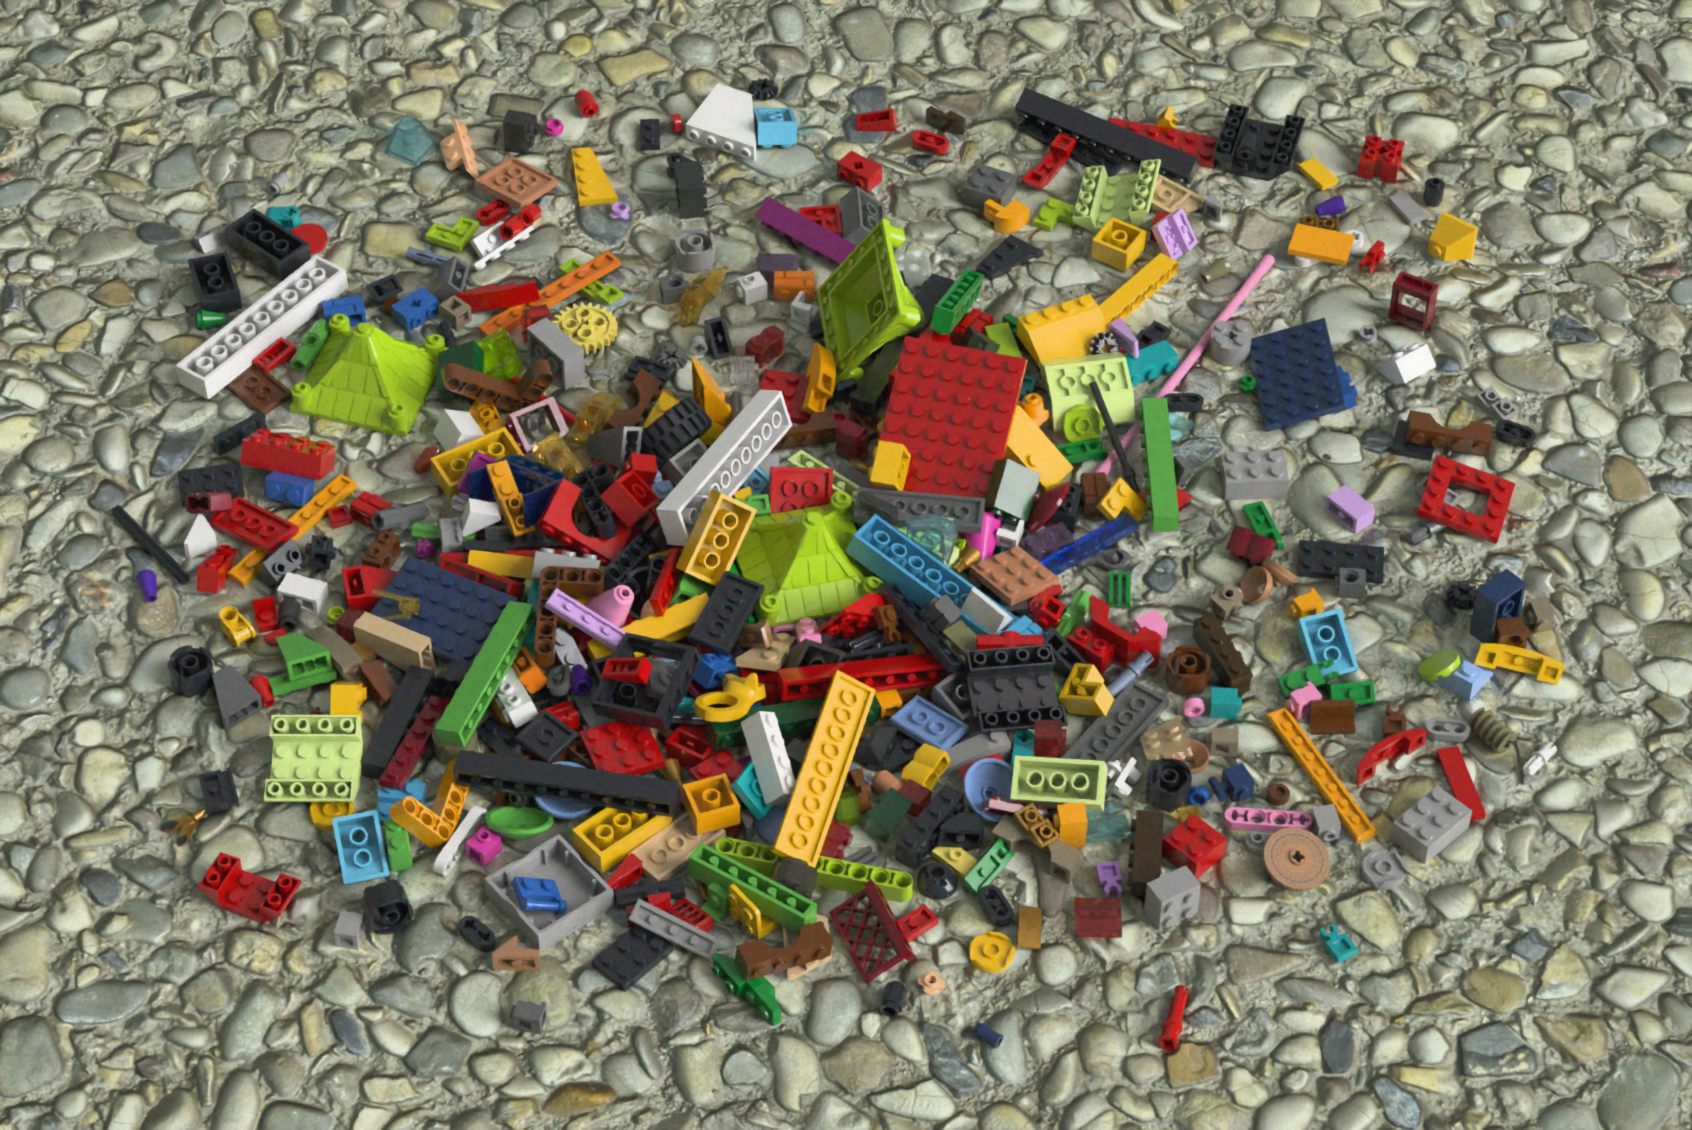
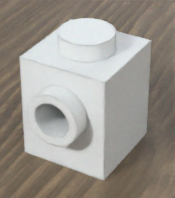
M759 271L737 278L736 294L739 299L743 300L745 305L768 298L767 282Z

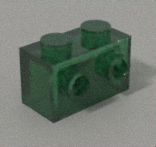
M892 787L886 794L884 792L880 794L875 802L878 806L875 810L871 808L864 818L867 822L863 829L885 844L913 804L912 800Z

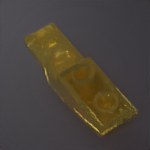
M727 266L704 272L688 286L679 301L684 308L677 323L682 328L694 326L699 322L700 315L707 301L715 299L718 295L719 288L728 270Z
M605 391L591 397L575 415L576 422L566 435L567 441L586 447L589 434L595 433L600 425L604 426L622 401V397Z

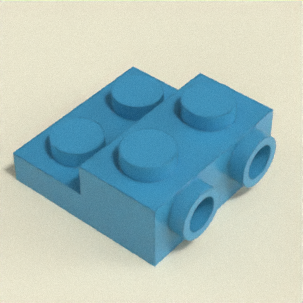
M414 778L406 781L401 791L380 786L376 808L380 826H383L384 820L392 819L389 814L390 806L407 796H411L425 805L427 796L426 783H422L421 780Z

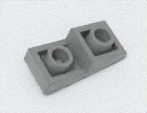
M1492 386L1477 393L1474 398L1484 410L1500 421L1507 420L1519 413V410L1506 396L1502 399Z

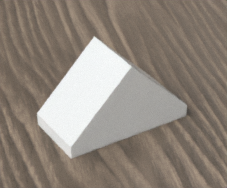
M469 498L461 518L463 537L500 521V506L497 503Z
M198 514L184 542L185 555L188 559L217 547L215 532L203 514Z

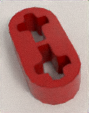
M500 199L495 200L476 212V220L480 226H490L509 215V204Z

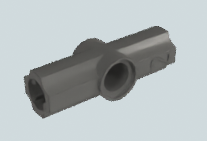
M422 501L410 504H392L389 509L374 512V515L371 516V524L375 530L379 531L389 528H407L410 526V523L425 520L429 515V508Z

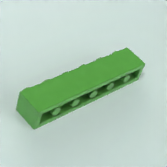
M701 842L688 857V875L707 885L714 881L727 891H729V885L735 884L759 909L761 914L799 933L800 927L816 922L817 903Z

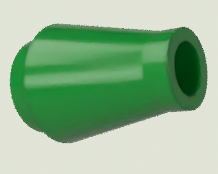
M206 310L196 312V328L203 330L225 325V313Z

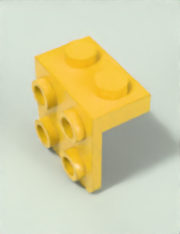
M732 883L728 886V898L731 907L729 911L735 920L739 919L743 923L745 930L750 935L753 934L760 940L781 926L780 923L761 914L759 909L735 884Z

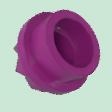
M426 538L417 540L415 556L421 557L422 560L431 558L436 552L434 543Z

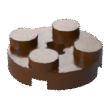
M862 768L849 771L846 781L848 792L851 791L852 794L850 801L856 814L871 812L872 807L867 796L871 795V788L868 781L864 782Z

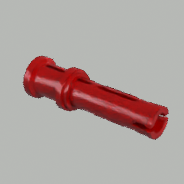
M1184 985L1175 986L1168 1017L1162 1022L1163 1031L1162 1035L1158 1037V1045L1165 1050H1175L1179 1045L1178 1036L1183 1029L1181 1019L1189 994V989H1185Z

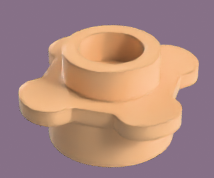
M931 971L925 977L921 976L917 980L918 985L922 986V991L927 995H936L945 987V982L939 979L938 973L935 971Z

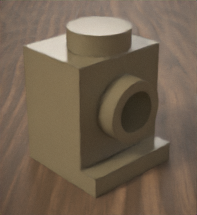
M455 295L439 305L440 317L452 324L457 331L472 321L471 306Z
M1546 596L1525 599L1523 616L1527 617V621L1532 625L1534 632L1551 630L1554 614Z
M1234 725L1233 729L1212 728L1211 733L1206 734V746L1210 747V756L1237 757L1238 725Z

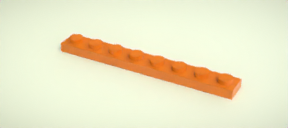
M607 250L539 290L541 300L508 308L479 325V332L490 342L494 341L621 266L620 260Z

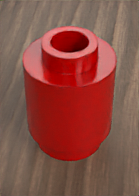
M586 90L578 91L575 94L574 102L580 114L585 118L594 116L598 111V105L592 94Z

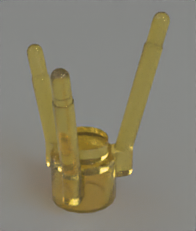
M382 590L371 591L372 594L399 601L398 608L403 614L380 617L387 621L411 619V615H417L419 612V598L401 596Z

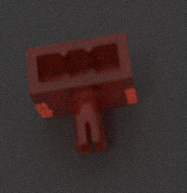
M1035 720L1034 757L1061 758V754H1065L1066 729H1062V720Z

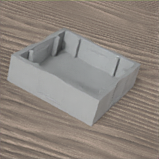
M560 834L536 847L525 857L511 862L485 878L486 896L536 949L540 950V953L614 908L613 889L581 860L579 854ZM516 876L555 880L562 900H565L567 903L566 912L564 914H557L555 911L521 910L511 884L513 878Z

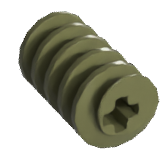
M1484 707L1479 708L1468 721L1470 728L1477 735H1480V738L1486 741V744L1491 746L1495 752L1502 753L1506 751L1516 740L1517 734L1511 732L1509 726L1505 727V722L1499 721L1497 715L1493 716L1494 712L1491 709L1485 711Z

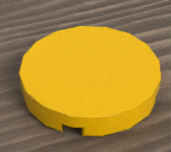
M312 802L309 808L310 819L314 826L329 832L334 831L332 818L355 814L353 802Z
M989 931L981 936L979 934L970 943V961L977 969L983 972H1002L1014 962L1015 947L1011 943L1010 938L1000 932Z

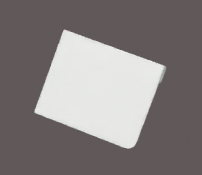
M803 291L798 293L790 305L791 320L806 325L810 324L819 311L818 307L805 303V292Z
M1020 519L1018 526L1004 523L1002 528H998L996 546L1006 549L1018 546L1024 532V520Z

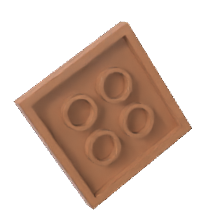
M511 156L475 180V187L521 210L556 187L558 179Z
M1019 546L969 566V574L1009 606L1038 595L1044 590L1058 585L1060 582L1059 577Z

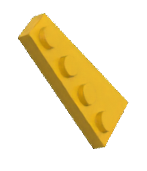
M591 147L571 149L579 206L618 202V196Z
M662 392L643 424V429H646L668 409L679 403V401ZM712 420L711 428L700 440L705 446L711 447L726 428Z

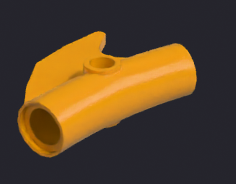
M475 400L468 412L484 435L505 427L496 406Z

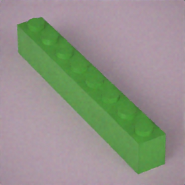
M1142 398V406L1138 407V419H1142V421H1139V433L1143 434L1140 438L1141 448H1145V451H1142V463H1146L1143 466V476L1148 479L1145 480V493H1149L1146 496V507L1151 509V511H1148V523H1152L1153 532H1178L1179 509L1167 398Z
M509 601L505 609L502 610L497 623L492 627L491 633L487 640L484 641L479 654L474 658L472 666L464 675L461 685L456 689L454 697L446 706L440 721L436 723L435 731L441 744L463 748L467 744L537 621L532 604Z

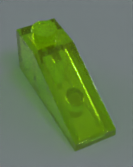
M845 780L833 817L838 822L853 826L855 823L862 821L859 797Z

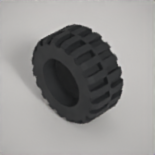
M687 397L668 409L642 431L640 454L656 455L657 469L660 470L669 459L697 438L700 439L711 428L712 419L694 398Z

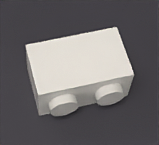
M287 572L277 589L279 604L284 600L292 599L300 604L301 611L319 615L329 598L326 582Z

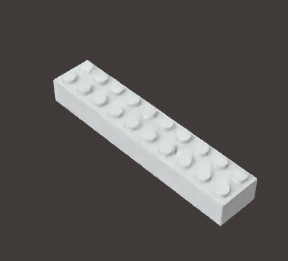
M315 255L176 364L179 384L210 399L253 364L252 360L280 337L285 339L323 309L322 301L335 299L348 289L345 269Z
M760 389L657 507V515L668 545L685 546L711 489L732 497L792 427L781 391Z

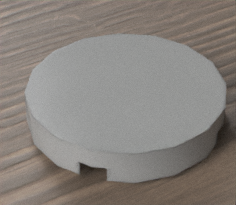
M1384 849L1374 850L1364 857L1361 866L1362 877L1368 885L1376 889H1394L1400 886L1406 877L1407 866L1405 860L1395 852L1392 854Z

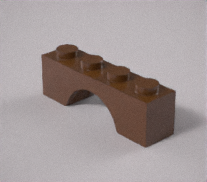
M641 368L626 392L632 400L633 409H615L602 431L620 426H639L644 419L641 414H647L653 405L650 403V400L655 401L661 392L658 387L662 381Z
M832 411L812 413L810 420L806 424L791 427L772 450L836 442L835 433L838 425Z
M1410 410L1405 423V442L1486 456L1492 443L1491 424L1471 421L1465 428L1449 429L1438 424L1430 413Z
M818 921L800 927L798 940L788 947H770L759 940L738 945L735 962L746 981L759 979L765 975L782 972L785 969L802 966L815 960L825 959L831 955L833 940L823 923Z

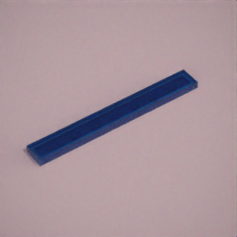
M1124 513L1038 562L1055 575H1058L1139 530V523L1128 513ZM989 590V595L997 603H1000V598Z

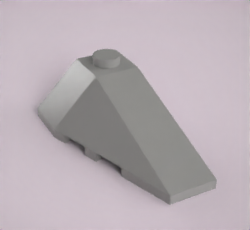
M976 730L959 739L946 751L951 761L947 770L939 778L959 774L957 769L999 753L1004 762L1010 761L1011 742L1006 731L980 733L979 730Z

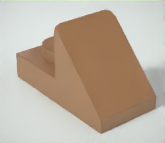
M764 619L756 624H746L738 637L740 647L767 649L773 640L768 619Z
M518 935L511 938L492 953L494 970L540 971V950L530 948L519 949Z

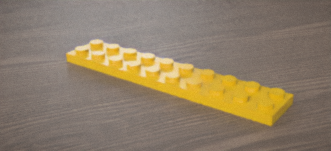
M838 670L834 673L771 851L810 872L816 867L876 692L875 689Z

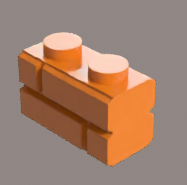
M774 271V300H794L800 291L805 292V301L814 300V271Z
M523 645L511 666L529 693L534 694L547 684L548 679L540 666L535 662L533 655Z

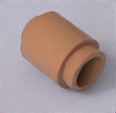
M887 770L877 772L872 779V787L888 800L896 802L905 793L906 789L903 783Z

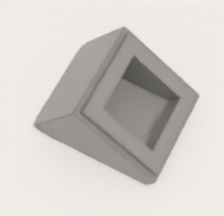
M1213 193L1204 200L1203 214L1220 222L1223 206Z

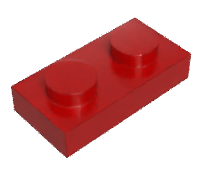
M923 904L899 919L898 923L908 942H911L938 925L939 918Z

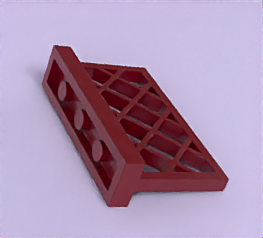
M872 879L864 883L865 889L829 912L866 984L902 960L906 959L909 962L916 957L882 890ZM867 897L866 909L857 908L859 901ZM844 911H850L846 922L839 921L837 917ZM855 912L863 913L860 924L852 923ZM869 915L877 916L874 926L866 925ZM850 927L859 928L855 939L847 937ZM864 929L872 931L869 941L861 940ZM878 932L886 933L883 943L875 942ZM859 944L867 945L864 956L856 954ZM873 947L881 948L878 958L870 957ZM887 949L894 950L897 954L890 960H884ZM867 963H876L874 970L866 974Z

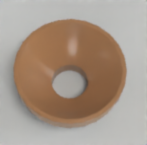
M1265 556L1262 567L1270 572L1273 583L1281 587L1282 585L1294 584L1297 581L1298 577Z
M1254 566L1244 574L1239 587L1244 595L1243 601L1248 604L1257 605L1269 598L1273 590V581L1267 569L1261 566ZM1264 584H1266L1264 591L1261 594V588Z
M1188 739L1193 755L1185 756V752L1174 753V758H1169V760L1177 759L1182 762H1193L1194 766L1189 769L1191 775L1202 772L1207 767L1210 755L1204 744Z

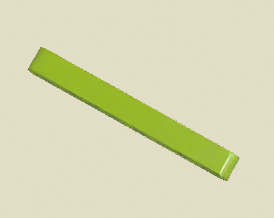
M728 837L720 838L715 843V850L765 876L856 894L865 889L864 883L872 879L882 890L886 900L908 902L913 896V878L905 872L819 856L815 869L810 872L771 852L773 846Z

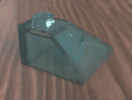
M405 115L394 125L384 154L416 168L439 144L421 121Z
M934 513L907 519V537L948 566L958 536L956 517Z

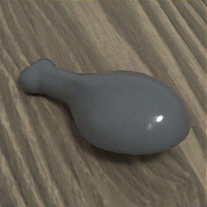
M1113 548L1105 550L1094 557L1079 556L1078 566L1098 565L1108 570H1120L1129 565L1131 556L1125 550Z

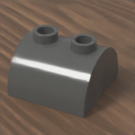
M965 670L963 673H952L934 686L931 695L936 707L960 721H964L971 715L965 684Z

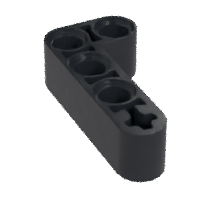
M600 463L574 475L572 483L582 489L578 499L599 537L605 540L613 538L617 534V528L600 494L604 493L615 481L609 466L605 463Z
M645 532L639 533L602 572L604 575V592L616 586L625 585L632 590L634 598L640 592V585L629 573L646 557L655 545L654 538L650 534Z

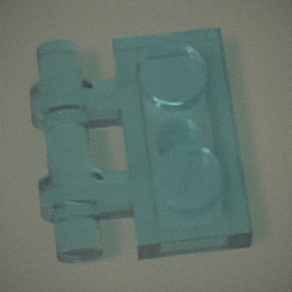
M1108 802L1104 805L1103 812L1086 811L1088 818L1086 844L1130 837L1131 832L1126 815L1116 816V812L1124 811L1122 803L1114 804L1113 802ZM1107 814L1108 816L1104 818H1096L1097 815Z

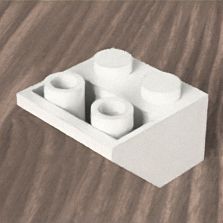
M1418 343L1408 347L1406 345L1395 349V354H1386L1380 357V362L1374 364L1375 369L1394 385L1406 383L1436 367L1427 344L1418 346Z

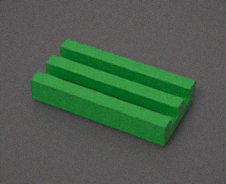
M1109 570V607L1130 608L1131 571H1126V574L1118 571V574H1114V571ZM1113 580H1118L1117 602H1113ZM1122 580H1126V603L1122 602Z

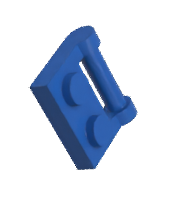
M516 876L513 878L511 884L521 910L555 911L557 914H564L566 912L567 903L565 900H562L555 880Z

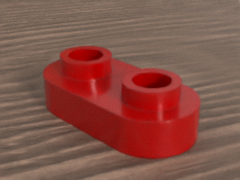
M918 130L912 134V144L916 148L935 154L946 153L949 149V140L944 136L925 130Z

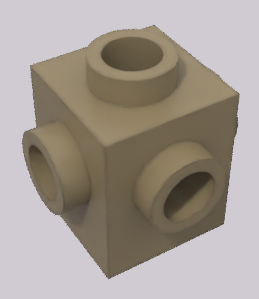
M1229 581L1223 586L1219 585L1213 591V596L1210 597L1209 607L1223 620L1232 613H1238L1243 607L1244 595L1242 590L1238 586L1232 585Z

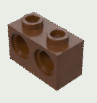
M384 530L379 531L361 558L362 565L390 570L401 553L399 535Z
M1522 617L1496 619L1492 643L1526 649L1525 640L1529 637L1528 626L1524 625Z

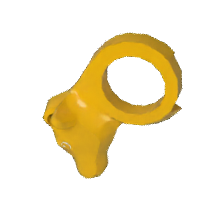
M751 673L747 678L726 674L722 678L723 692H710L700 695L694 701L692 708H695V713L698 717L706 721L728 722L738 720L748 713L756 701L766 697L765 685L758 683V677L755 673ZM712 704L732 705L731 707L727 708L708 707Z

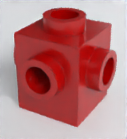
M1047 594L1040 601L1036 600L1029 609L1031 611L1029 619L1032 620L1033 624H1037L1046 632L1051 626L1056 627L1058 625L1065 605L1050 594Z

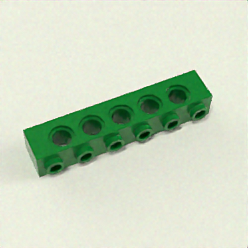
M965 269L935 306L930 329L935 330L936 333L941 335H949L979 298L985 275Z

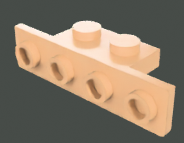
M453 118L452 123L455 132L440 142L446 167L453 171L464 164L466 170L477 179L479 178V166L474 160L476 155L470 146L472 142L467 135L468 129L463 122L460 123L456 118Z

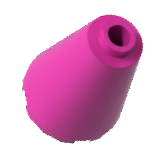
M984 511L981 534L960 532L962 539H966L965 546H973L980 552V561L992 557L996 545V533L998 528H1001V519L998 517L997 520L993 514Z

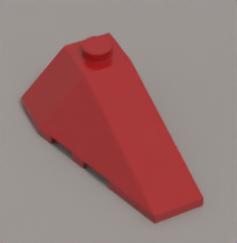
M444 555L439 564V568L514 596L519 602L521 600L526 585L524 583Z

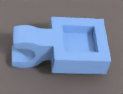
M657 469V475L652 483V490L662 500L658 504L660 505L674 487L669 480H662L661 474Z

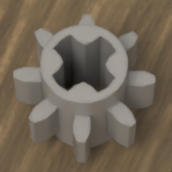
M538 409L521 416V425H526L528 430H538L541 425H545V411Z
M460 492L459 495L455 494L449 505L450 509L454 510L452 515L462 517L468 499H473V496L466 492Z

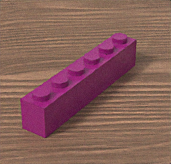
M768 196L756 215L757 218L762 220L761 225L769 229L772 226L777 228L776 233L785 238L787 235L791 236V241L799 246L804 243L807 245L806 250L815 255L818 252L822 253L823 256L821 258L830 263L833 260L838 262L837 267L857 246Z

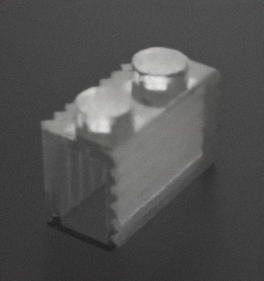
M753 355L730 356V395H732L733 391H736L737 393L741 392L743 397H754L755 390H759V378H755V375H759V364L754 363Z

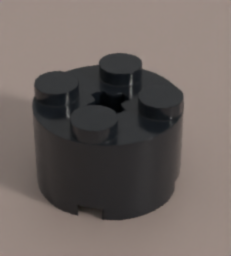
M186 645L176 649L170 655L168 670L171 685L177 692L183 694L184 697L192 698L214 686L212 677L214 669L212 657L208 650L200 646L199 648H192V645Z
M450 660L432 682V689L435 695L452 700L456 689L461 685L464 675L469 671L473 663Z
M1162 759L1155 761L1151 764L1147 773L1146 799L1154 806L1164 809L1168 813L1175 812L1178 808L1184 806L1188 802L1191 793L1192 776L1189 767L1177 759L1163 762Z
M393 879L375 886H369L363 891L364 896L361 906L373 931H380L384 935L393 934L405 928V923L409 919L410 921L412 920L414 914L412 905L404 887L397 880Z

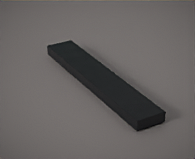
M1030 118L1029 120H1023L1018 125L1019 131L1049 147L1059 134L1047 125L1046 127L1039 126ZM1076 141L1069 156L1087 167L1104 165L1108 177L1116 175L1122 169L1120 162L1080 141Z
M880 583L877 590L890 605L894 606L898 615L946 671L963 673L965 663L897 584Z

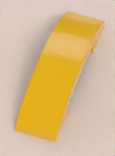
M1494 643L1480 644L1474 660L1475 665L1491 669L1499 666L1536 675L1537 680L1557 685L1565 667L1563 663L1543 654L1520 647Z

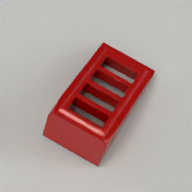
M894 108L857 114L856 130L897 131V117Z
M280 337L255 357L252 363L267 373L290 361L296 353V347Z
M646 657L607 658L601 677L607 680L647 684L652 665Z
M630 853L606 882L613 889V893L614 889L629 887L643 877L642 861L633 853Z
M682 898L666 909L667 913L705 932L714 928L713 918L686 898ZM683 906L685 907V908L682 909L681 911L677 912V910H679V909L682 908Z

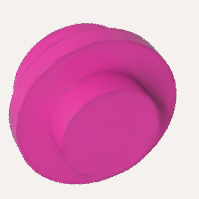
M554 118L546 122L544 130L548 135L557 136L564 131V126L559 119Z

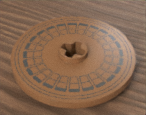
M1294 827L1281 829L1271 835L1264 846L1263 862L1268 874L1274 881L1287 889L1295 891L1311 890L1319 886L1329 872L1330 857L1327 848L1316 835L1307 830ZM1293 856H1297V859L1300 860V862L1297 863L1296 859H1294Z

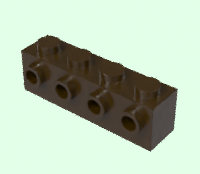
M1214 613L1194 619L1192 637L1204 654L1207 653L1209 655L1210 666L1223 687L1238 688V695L1250 691L1251 678H1253L1252 670L1249 666H1246L1241 652L1236 650L1231 636L1226 634L1223 623L1220 620L1218 621Z
M1137 810L1136 819H1131L1130 832L1135 834L1134 837L1130 836L1129 850H1133V854H1129L1128 868H1132V872H1128L1127 886H1131L1132 896L1146 897L1147 883L1160 877L1164 812Z

